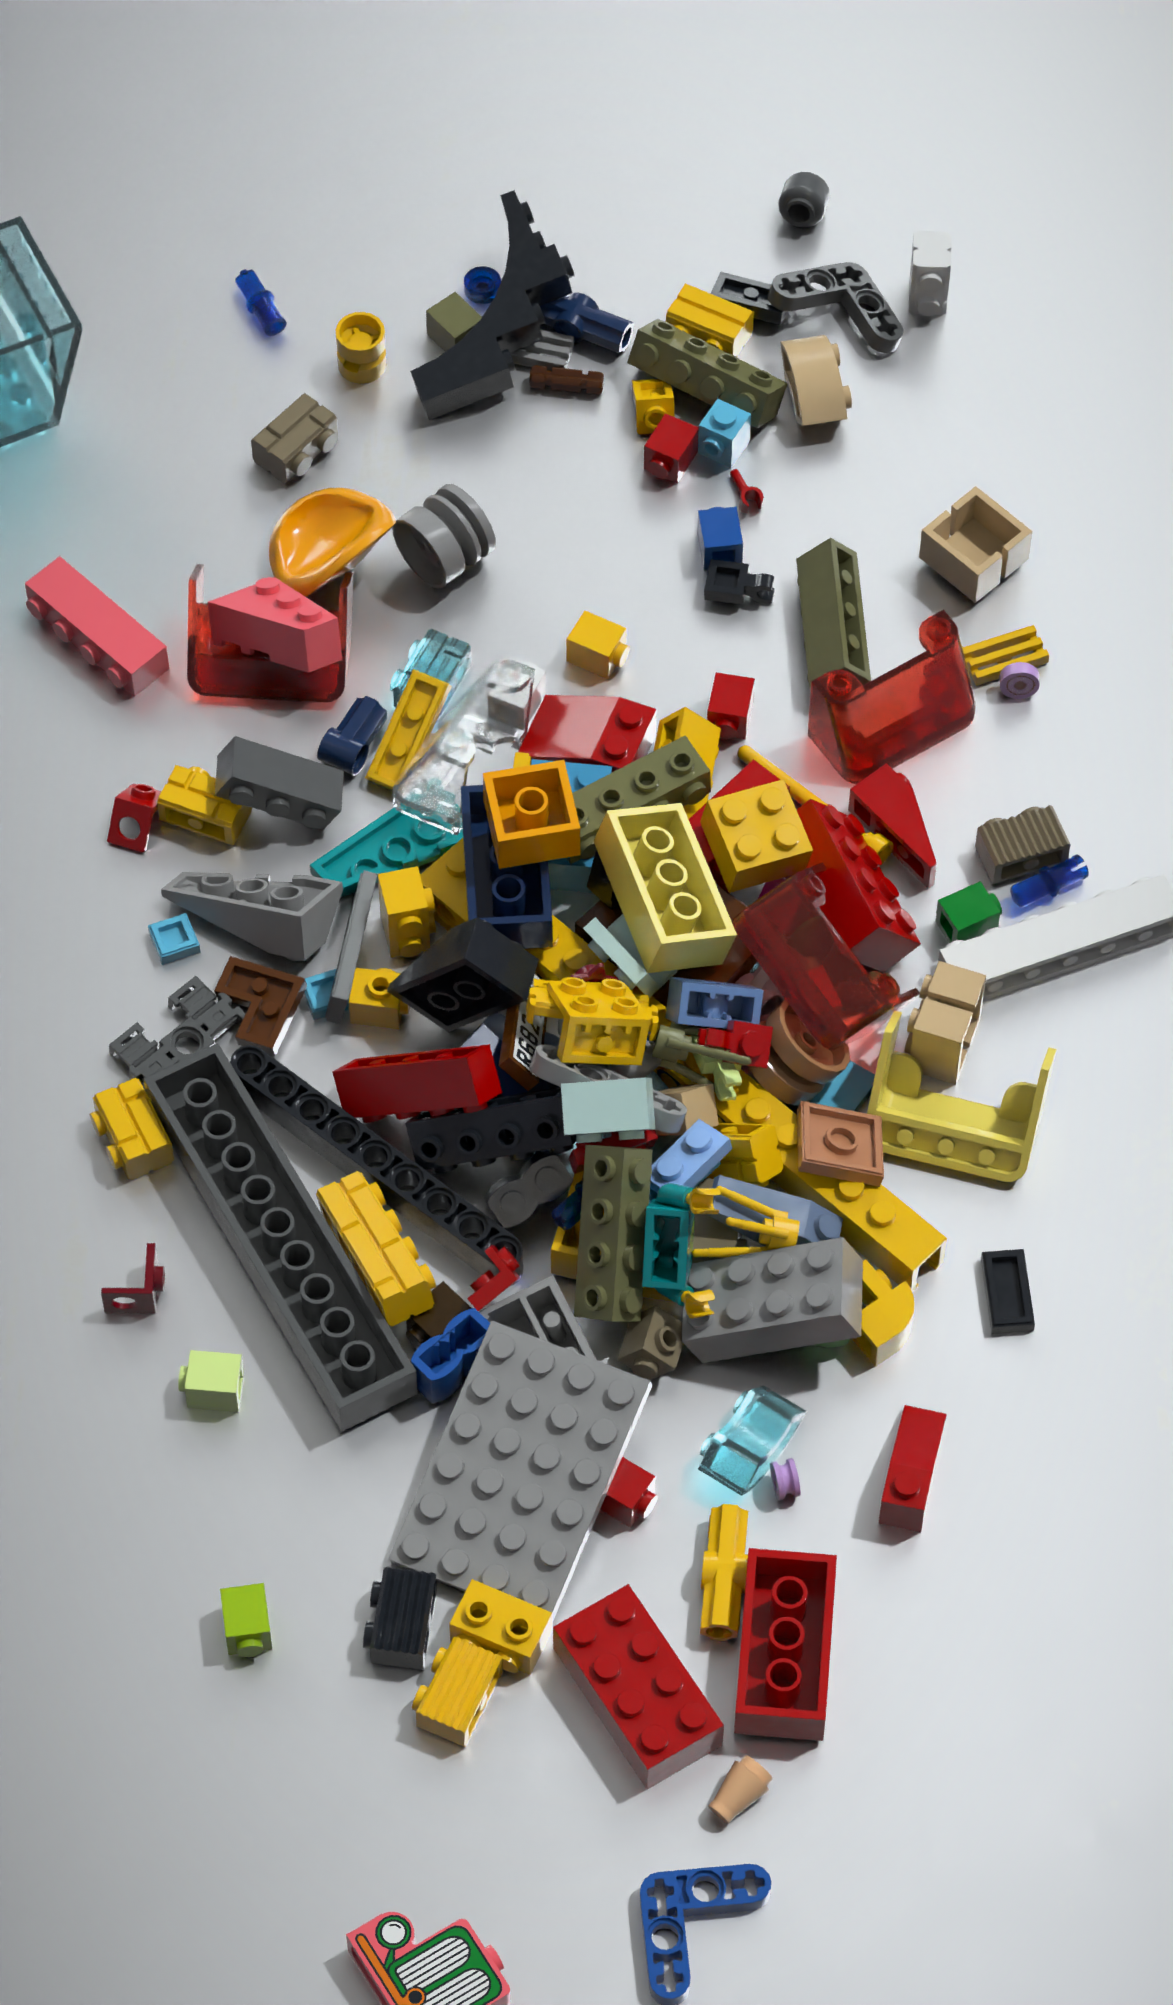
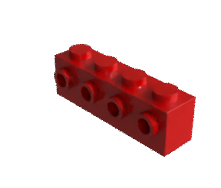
M490 1044L358 1058L332 1071L342 1109L354 1118H362L364 1123L379 1121L392 1114H395L398 1120L407 1119L419 1115L422 1111H429L430 1116L444 1115L452 1112L454 1108H463L464 1113L477 1112L487 1108V1101L502 1093Z

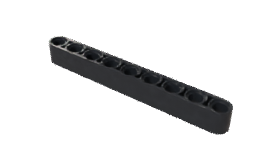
M247 1045L240 1047L233 1053L230 1063L260 1111L346 1175L359 1171L363 1174L368 1184L376 1182L389 1207L479 1274L483 1275L489 1269L494 1275L500 1272L485 1253V1250L491 1245H494L498 1251L505 1246L520 1264V1267L515 1270L520 1278L512 1285L521 1279L524 1269L523 1247L517 1237L261 1048ZM249 1069L257 1070V1072L253 1074L243 1073L244 1071ZM280 1092L288 1093L285 1097L274 1096ZM312 1115L320 1117L319 1119L314 1121L305 1119L308 1116ZM340 1139L352 1140L350 1143L347 1144L337 1143V1141ZM373 1162H381L384 1164L381 1167L377 1168L367 1166ZM407 1185L415 1187L412 1191L400 1190L401 1187ZM438 1209L448 1211L444 1215H434L431 1213ZM469 1233H476L481 1235L476 1239H467L463 1237Z

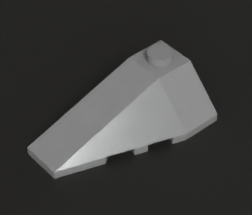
M182 872L161 889V894L167 900L270 954L285 956L291 961H302L309 958L326 943L343 891V884L340 881L309 875H293L292 882H270V874H256L255 878L233 881V876L230 873Z

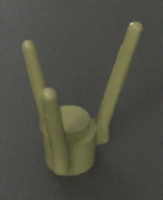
M671 1022L670 1027L660 1024L652 1052V1057L661 1059L660 1067L673 1070L697 1084H713V1087L714 1082L678 1063L677 1060L686 1062L688 1053L691 1052L743 1065L751 1064L749 1057L691 1043L692 1037L686 1036L698 1035L699 1028L727 1031L725 1028L686 1026Z

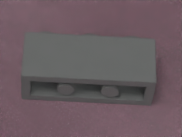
M234 736L217 755L214 796L230 800L236 805H246L265 811L271 816L284 817L303 823V825L309 828L324 830L341 812L344 771Z

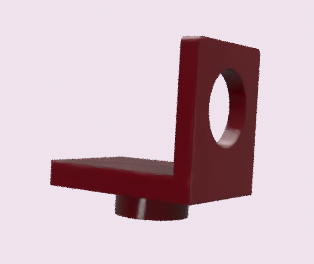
M147 1243L144 1288H101L105 1313H156L157 1292H164L165 1267L158 1266L156 1243ZM125 1297L131 1298L135 1302L119 1303L113 1299Z

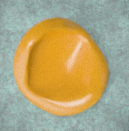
M326 488L314 491L300 498L285 510L276 522L270 536L269 562L273 576L303 596L308 597L325 584L349 573L366 557L375 544L396 524L392 511L376 498L348 488Z

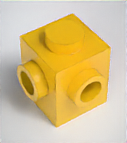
M356 967L349 998L350 1023L399 1030L402 1014L409 1015L410 1006L387 992L389 984L401 973H396L387 968L372 970Z

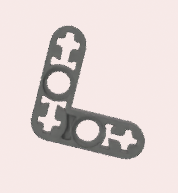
M844 262L780 274L773 279L767 297L772 306L782 311H796L841 302L868 345L878 352H894L898 348L903 336L904 329L868 272L856 263ZM810 283L820 284L826 288V291L817 290ZM864 303L870 305L876 311H867L861 308L859 304Z

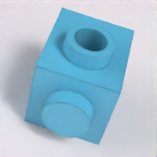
M717 398L699 424L698 454L732 468L750 442L751 413Z

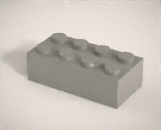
M841 1237L692 1263L687 1285L692 1287L694 1292L712 1290L715 1300L708 1301L710 1309L714 1311V1315L692 1319L689 1318L685 1306H683L682 1342L702 1363L861 1337L863 1260L849 1243Z

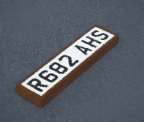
M535 972L534 979L544 980ZM527 1001L506 1010L499 1067L524 1089L529 1091L539 1083L540 1079L531 1072L529 1067L536 1047L544 1045L547 1017L534 1015L533 1024L526 1021Z

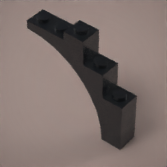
M515 190L500 195L508 221L509 250L505 273L495 298L481 320L461 341L436 359L410 371L429 420L513 388L514 385L510 372L515 371L516 368L510 353L543 340L540 325L545 324V319L540 308L541 305L572 294L569 278L575 277L567 255L560 257L555 244L546 247L540 231L533 233L529 224L535 223L530 207L527 201L519 202Z

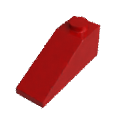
M886 763L850 789L848 811L869 832L874 834L880 833L893 843L891 853L929 889L935 884L937 862L914 790L905 775L896 773Z
M904 1405L881 1500L879 1524L916 1532L922 1531L945 1426L946 1413Z

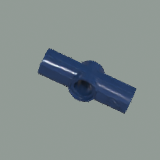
M573 293L569 297L564 296L540 306L545 324L553 327L555 333L574 336V343H579L584 339L618 353L624 352L630 343V338L634 331V322L599 309L596 302L583 293Z

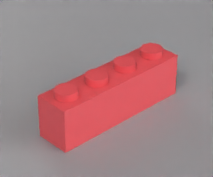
M60 556L25 583L26 605L31 614L38 620L44 619L62 641L66 643L70 641L74 644L89 664H97L101 667L116 687H124L135 697L169 670L167 646Z

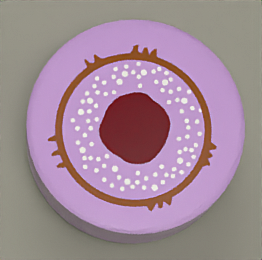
M1012 663L1004 667L1000 672V689L1007 697L1014 699L1028 698L1034 695L1040 687L1039 672L1035 666L1029 663Z

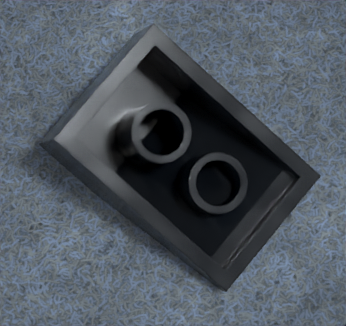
M476 917L446 932L389 984L387 992L445 1031L451 1032L527 1001L539 959L526 951L520 943L510 940L494 929L491 923Z

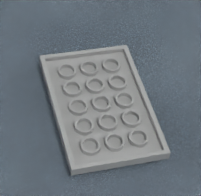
M491 1320L388 1560L410 1571L433 1572L436 1574L438 1582L463 1592L466 1591L472 1579L552 1612L554 1620L652 1388L651 1381Z

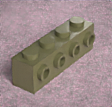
M656 319L637 330L627 361L628 364L710 405H713L718 398L751 413V425L756 428L777 416L788 385L787 382L772 376L770 373L760 370L740 360L738 357L728 354L660 319Z
M830 537L796 558L809 688L837 702L871 682L857 552Z
M686 736L572 793L580 824V855L566 857L570 865L580 859H589L595 855L597 849L594 844V838L607 811L682 803L683 806L687 804L693 805L700 802L711 792L710 769Z
M605 1145L585 1146L574 1317L611 1322L641 1321L646 1207L649 1204L653 1150Z

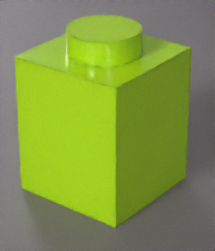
M264 1583L220 1589L228 1655L238 1654L241 1657H253L261 1654L263 1650L272 1649Z

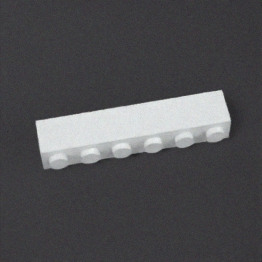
M1164 874L1153 878L1143 877L1124 888L1115 891L1110 889L1104 890L1094 896V898L1079 903L1069 902L1060 906L1055 911L1040 916H1027L1017 924L1005 928L995 927L987 930L981 936L966 941H953L939 950L938 961L986 975L983 1001L1173 937V890Z

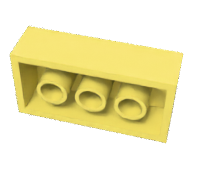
M682 803L607 811L594 838V844L646 972L655 973L723 964L737 933Z

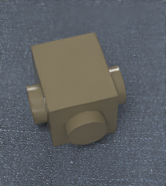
M657 1305L642 1311L641 1321H630L628 1323L617 1360L631 1368L637 1376L648 1380L675 1370L683 1347L682 1322Z

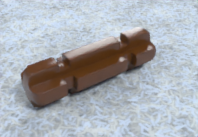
M534 365L530 370L529 383L532 388L545 389L546 386H551L550 390L581 393V389H585L587 394L599 395L602 394L604 387V374L596 371H588V374H583V370L553 367L552 371H549L547 366Z

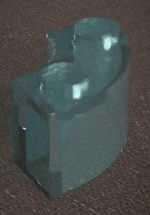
M764 1385L751 1389L749 1392L747 1390L744 1391L734 1406L733 1413L735 1415L716 1434L714 1432L711 1433L704 1442L700 1451V1455L704 1458L698 1470L743 1496L755 1487L770 1470V1463L776 1462L784 1451L807 1411Z

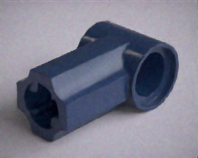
M371 697L357 698L337 729L331 727L325 733L318 748V760L351 775H357L366 762L369 745L387 720V710Z

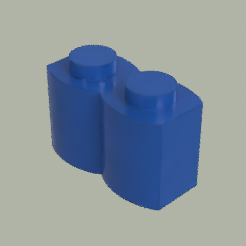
M475 1308L468 1309L455 1316L448 1323L442 1335L426 1340L416 1349L411 1358V1363L416 1370L417 1389L432 1404L450 1397L460 1387L464 1377L468 1376L490 1325V1322Z

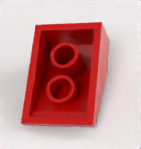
M545 695L518 752L529 753L531 761L532 759L564 760L570 763L612 766V772L648 754L656 737L657 709L622 697Z

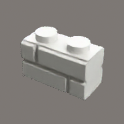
M917 231L913 233L909 277V313L913 315L942 316L946 314L951 271V234L948 232Z

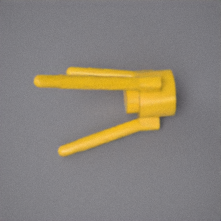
M717 1186L716 1188L720 1190L722 1196L771 1218H764L762 1224L732 1217L726 1219V1224L729 1226L760 1233L759 1243L766 1244V1246L694 1249L692 1255L694 1257L709 1258L732 1257L795 1246L798 1239L800 1222L789 1219L788 1212L772 1209L735 1191Z

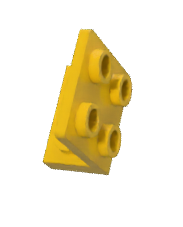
M565 977L562 981H548L547 991L564 1016L557 1056L562 1063L642 1066L651 1019L628 985L616 979H604L602 983L585 982L575 977Z

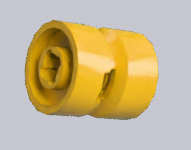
M354 312L344 316L338 322L335 329L338 370L350 382L358 384L371 383L384 374L387 366L384 325L378 317L371 313Z

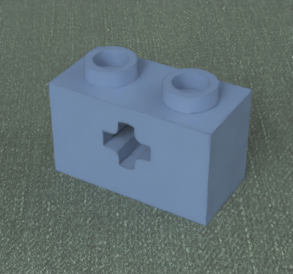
M670 977L665 1018L677 1024L727 1029L728 1020L759 1024L764 990L744 984Z

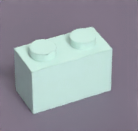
M652 1078L561 1084L564 1135H576L577 1143L602 1142V1133L618 1132L619 1140L644 1139V1130L655 1129Z

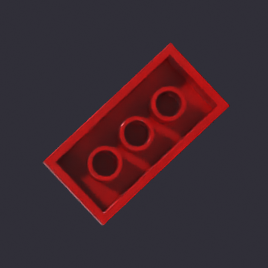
M809 799L797 809V813L813 852L805 872L798 874L841 955L885 973L921 945L914 932L917 928L916 923L910 914L901 908L897 897H899L897 888L884 876L879 867L882 865L879 855L872 847L867 845L862 836L865 830L861 822L854 815H846L830 804L826 806L813 799Z
M757 1548L748 1549L734 1734L823 1741L837 1555Z
M629 1584L553 1626V1649L647 1790L723 1746L724 1724Z

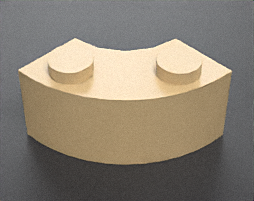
M825 335L781 341L784 377L791 392L796 422L806 426L848 419L846 409L852 408V398L849 386H842L838 368L840 366V353L837 343L831 344Z

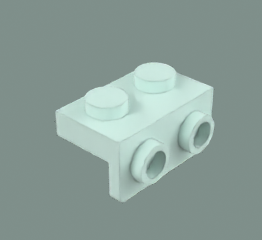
M623 914L607 929L596 917L583 928L593 939L588 944L589 948L604 963L611 958L619 966L614 974L620 981L628 985L630 990L637 986L650 998L670 977L677 973V970L655 973L646 972Z

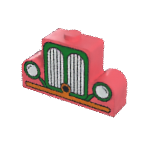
M398 1912L381 1914L346 1934L348 1952L382 2005H511L510 1987L500 1972L504 1969L499 1955L492 1945L483 1946L466 1919L455 1921L416 1945L414 1928L411 1921L405 1915Z

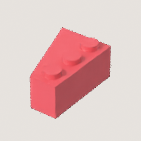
M275 577L262 578L252 586L208 601L212 642L215 645L223 647L226 645V642L234 643L241 646V653L248 655L254 654L255 650L269 654L271 662L308 673L342 660L338 617Z

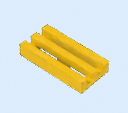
M1031 625L961 648V658L975 685L978 686L999 679L1001 670L1012 663L1025 662L1035 667L1048 663L1049 653L1047 649H1043L1041 638H1037L1035 626ZM1030 651L1034 652L1032 654L1011 660L1014 656ZM995 662L998 663V665L978 670V668Z

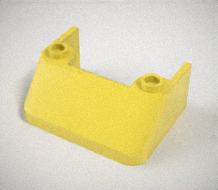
M894 1010L883 1034L867 1114L882 1117L883 1153L1003 1182H1013L1020 1179L1025 1174L1030 1161L1057 1049L1048 1048L1037 1085L1027 1082H1018L1011 1085L1004 1093L1001 1107L997 1108L920 1089L923 1071L918 1060L909 1054L894 1051L902 1012Z

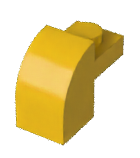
M865 1259L863 1260L862 1302L866 1307L862 1309L861 1337L851 1339L876 1367L897 1353L909 1339L914 1314V1297L906 1281L892 1289V1284L887 1275L881 1269L875 1270Z

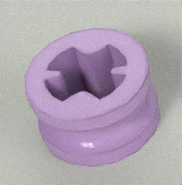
M793 1458L786 1459L784 1465H779L777 1461L771 1462V1478L778 1501L784 1500L786 1494L799 1497L801 1495L800 1482Z

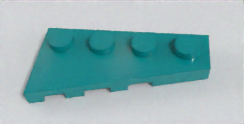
M435 779L311 863L310 873L314 877L342 882L343 891L341 897L355 892L360 874L364 870L376 873V883H378V874L419 867L437 860L463 838L461 803Z

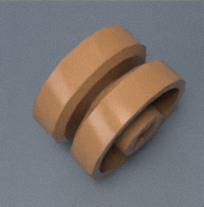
M792 997L780 1003L770 1013L766 1021L759 1023V1025L773 1027L767 1069L749 1066L748 1068L759 1084L774 1097L787 1104L799 1106L800 1101L810 1102L822 1091L825 1083L833 1081L846 1069L850 1061L849 1047L841 1030L822 1009L807 1000Z

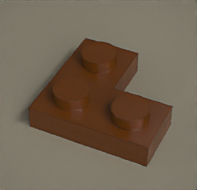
M230 956L214 992L217 998L219 993H225L232 999V1003L248 1007L235 1036L238 1045L256 1046L266 1053L276 1056L305 993L307 983L305 978Z

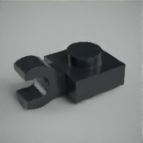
M711 559L704 588V600L743 604L744 597L747 595L756 602L771 604L775 593V588H773L774 576L764 573L750 574L749 564Z

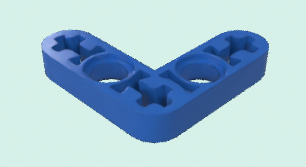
M740 1864L664 1871L650 1874L644 1879L640 1888V1909L649 1990L657 2003L661 2005H679L687 1998L690 1992L691 1976L684 1917L753 1911L762 1908L770 1898L772 1882L769 1873L763 1867L757 1864ZM731 1879L732 1899H725V1880ZM745 1879H754L756 1886H762L757 1888L755 1896H748L747 1890L742 1888L745 1885ZM702 1881H710L715 1884L719 1893L712 1901L703 1902L694 1896L692 1891L694 1886ZM655 1887H663L665 1894H672L666 1897V1916L658 1917L657 1900L655 1897H648L654 1895ZM666 1928L674 1931L678 1937L677 1944L667 1950L656 1947L652 1941V1936L657 1930ZM672 1961L673 1978L675 1981L682 1982L676 1984L674 1992H667L665 1985L657 1983L664 1981V1962Z

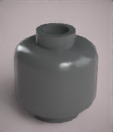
M798 172L790 176L784 184L778 201L779 212L783 219L797 227L808 228L816 225L823 218L830 199L827 183L819 175L811 172Z

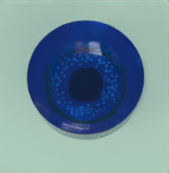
M486 266L475 267L469 270L464 277V293L474 303H491L497 294L501 277L493 268Z

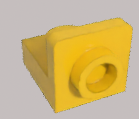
M660 379L632 380L637 433L640 435L652 434L665 413L675 417L672 386Z

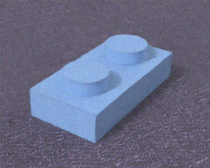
M698 1119L652 1164L650 1189L658 1193L663 1185L670 1183L693 1188L733 1149L730 1138L701 1119Z

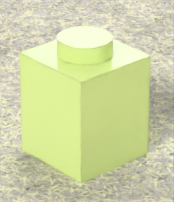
M190 1350L188 1366L181 1365L178 1381L179 1391L185 1392L187 1408L239 1412L244 1378L242 1354Z

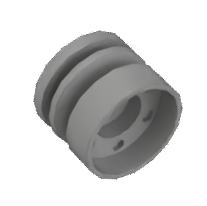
M445 484L438 489L435 495H430L426 498L423 507L415 506L398 518L396 524L392 527L393 537L404 560L416 575L434 588H444L464 572L465 566H474L481 557H486L496 547V537L484 511L468 493L454 484Z

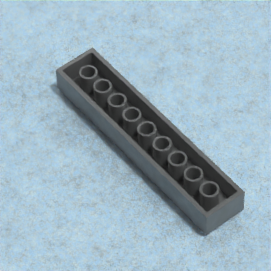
M213 1045L144 1078L145 1092L173 1148L341 1432L418 1394L417 1376L414 1366L220 1045Z

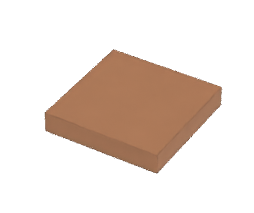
M800 1101L797 1109L798 1171L852 1182H864L867 1185L880 1187L884 1178L882 1117Z

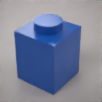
M737 506L698 510L697 535L703 570H709L711 559L742 563L743 539Z

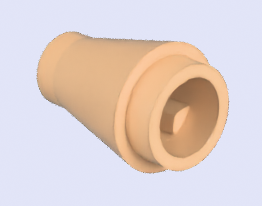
M745 1755L740 1762L734 1761L718 1793L708 1807L717 1817L729 1824L735 1816L769 1791L767 1785L773 1778L758 1762Z

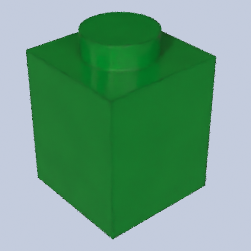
M981 881L939 899L935 922L949 943L956 940L966 941L981 936L989 929L999 927L1002 907L996 895L993 893L989 894Z

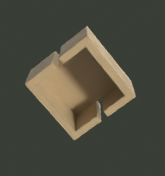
M975 486L951 506V514L945 510L922 529L919 558L976 603L1000 583V575L1005 579L1029 559L1033 531Z
M938 961L933 976L926 974L919 998H922L919 1009L913 1008L909 1018L907 1032L910 1033L904 1050L905 1053L918 1060L922 1067L923 1075L956 1085L968 1051L962 1049V1047L970 1048L981 1018L986 975Z

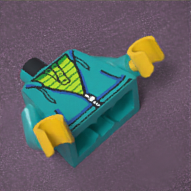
M670 1183L663 1185L658 1191L657 1199H653L646 1207L642 1287L655 1288L668 1299L680 1306H685L689 1318L694 1319L714 1315V1311L710 1309L708 1301L715 1300L712 1290L694 1292L693 1288L687 1285L693 1260L695 1214H719L720 1210H715L713 1206L714 1195H721V1192L718 1188H692Z

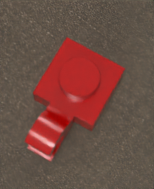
M728 1020L727 1031L699 1028L697 1044L723 1049L724 1051L751 1059L750 1065L724 1060L722 1062L767 1069L773 1027Z

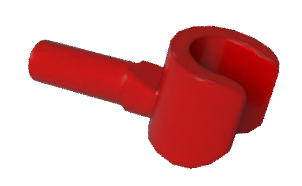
M733 469L730 472V476L741 495L739 510L744 514L748 513L749 504L747 500L755 501L758 508L761 509L764 498L762 491L757 487L747 486L739 470Z

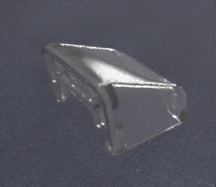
M509 659L495 662L448 709L396 780L392 792V803L396 810L454 835L460 833L462 830L461 786H466L468 767L475 758L476 749L492 755L496 745L511 743V747L518 750L527 734L535 676L534 668Z

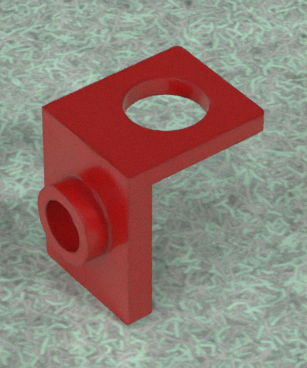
M133 783L118 794L114 799L107 842L145 852L152 817L158 810L157 802L161 791L149 785ZM131 817L139 823L140 834L137 838L130 839L121 833L119 825L122 818Z

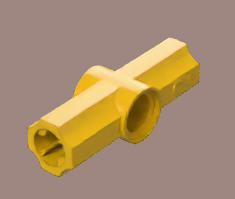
M722 1504L721 1506L711 1508L708 1529V1551L704 1550L701 1590H704L700 1634L716 1641L738 1638L741 1617V1594H745L748 1554H745L749 1511L733 1504Z

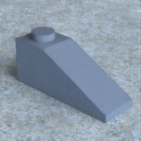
M722 1175L714 1177L712 1188L717 1186L725 1187L772 1209L788 1212L789 1219L798 1220L800 1226L796 1245L840 1237L843 1218L812 1200ZM714 1195L713 1206L715 1210H720L719 1214H707L727 1225L726 1219L728 1217L761 1224L764 1218L771 1219L722 1195ZM727 1225L759 1243L760 1233Z

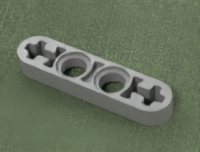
M546 1044L536 1047L529 1067L534 1075L559 1087L563 1083L629 1079L597 1064L562 1063L557 1056L558 1047ZM653 1089L655 1129L666 1133L679 1132L687 1113L686 1106L680 1101Z

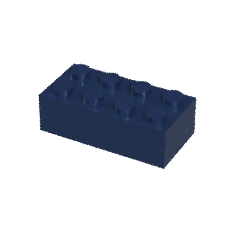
M483 785L461 786L468 921L476 917L485 920L510 940L520 943L524 949L553 947L548 861L499 869L483 801Z

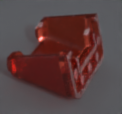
M944 609L930 616L920 625L919 641L926 650L925 652L865 685H862L851 672L845 670H833L811 681L808 736L838 774L847 782L858 784L886 763L893 769L966 729L973 723L976 713V701L959 630Z

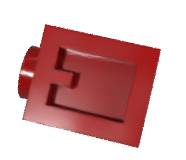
M494 1245L485 1250V1253L500 1272L494 1275L489 1269L470 1285L475 1292L467 1299L477 1311L483 1309L520 1278L515 1272L520 1267V1264L505 1246L499 1251Z

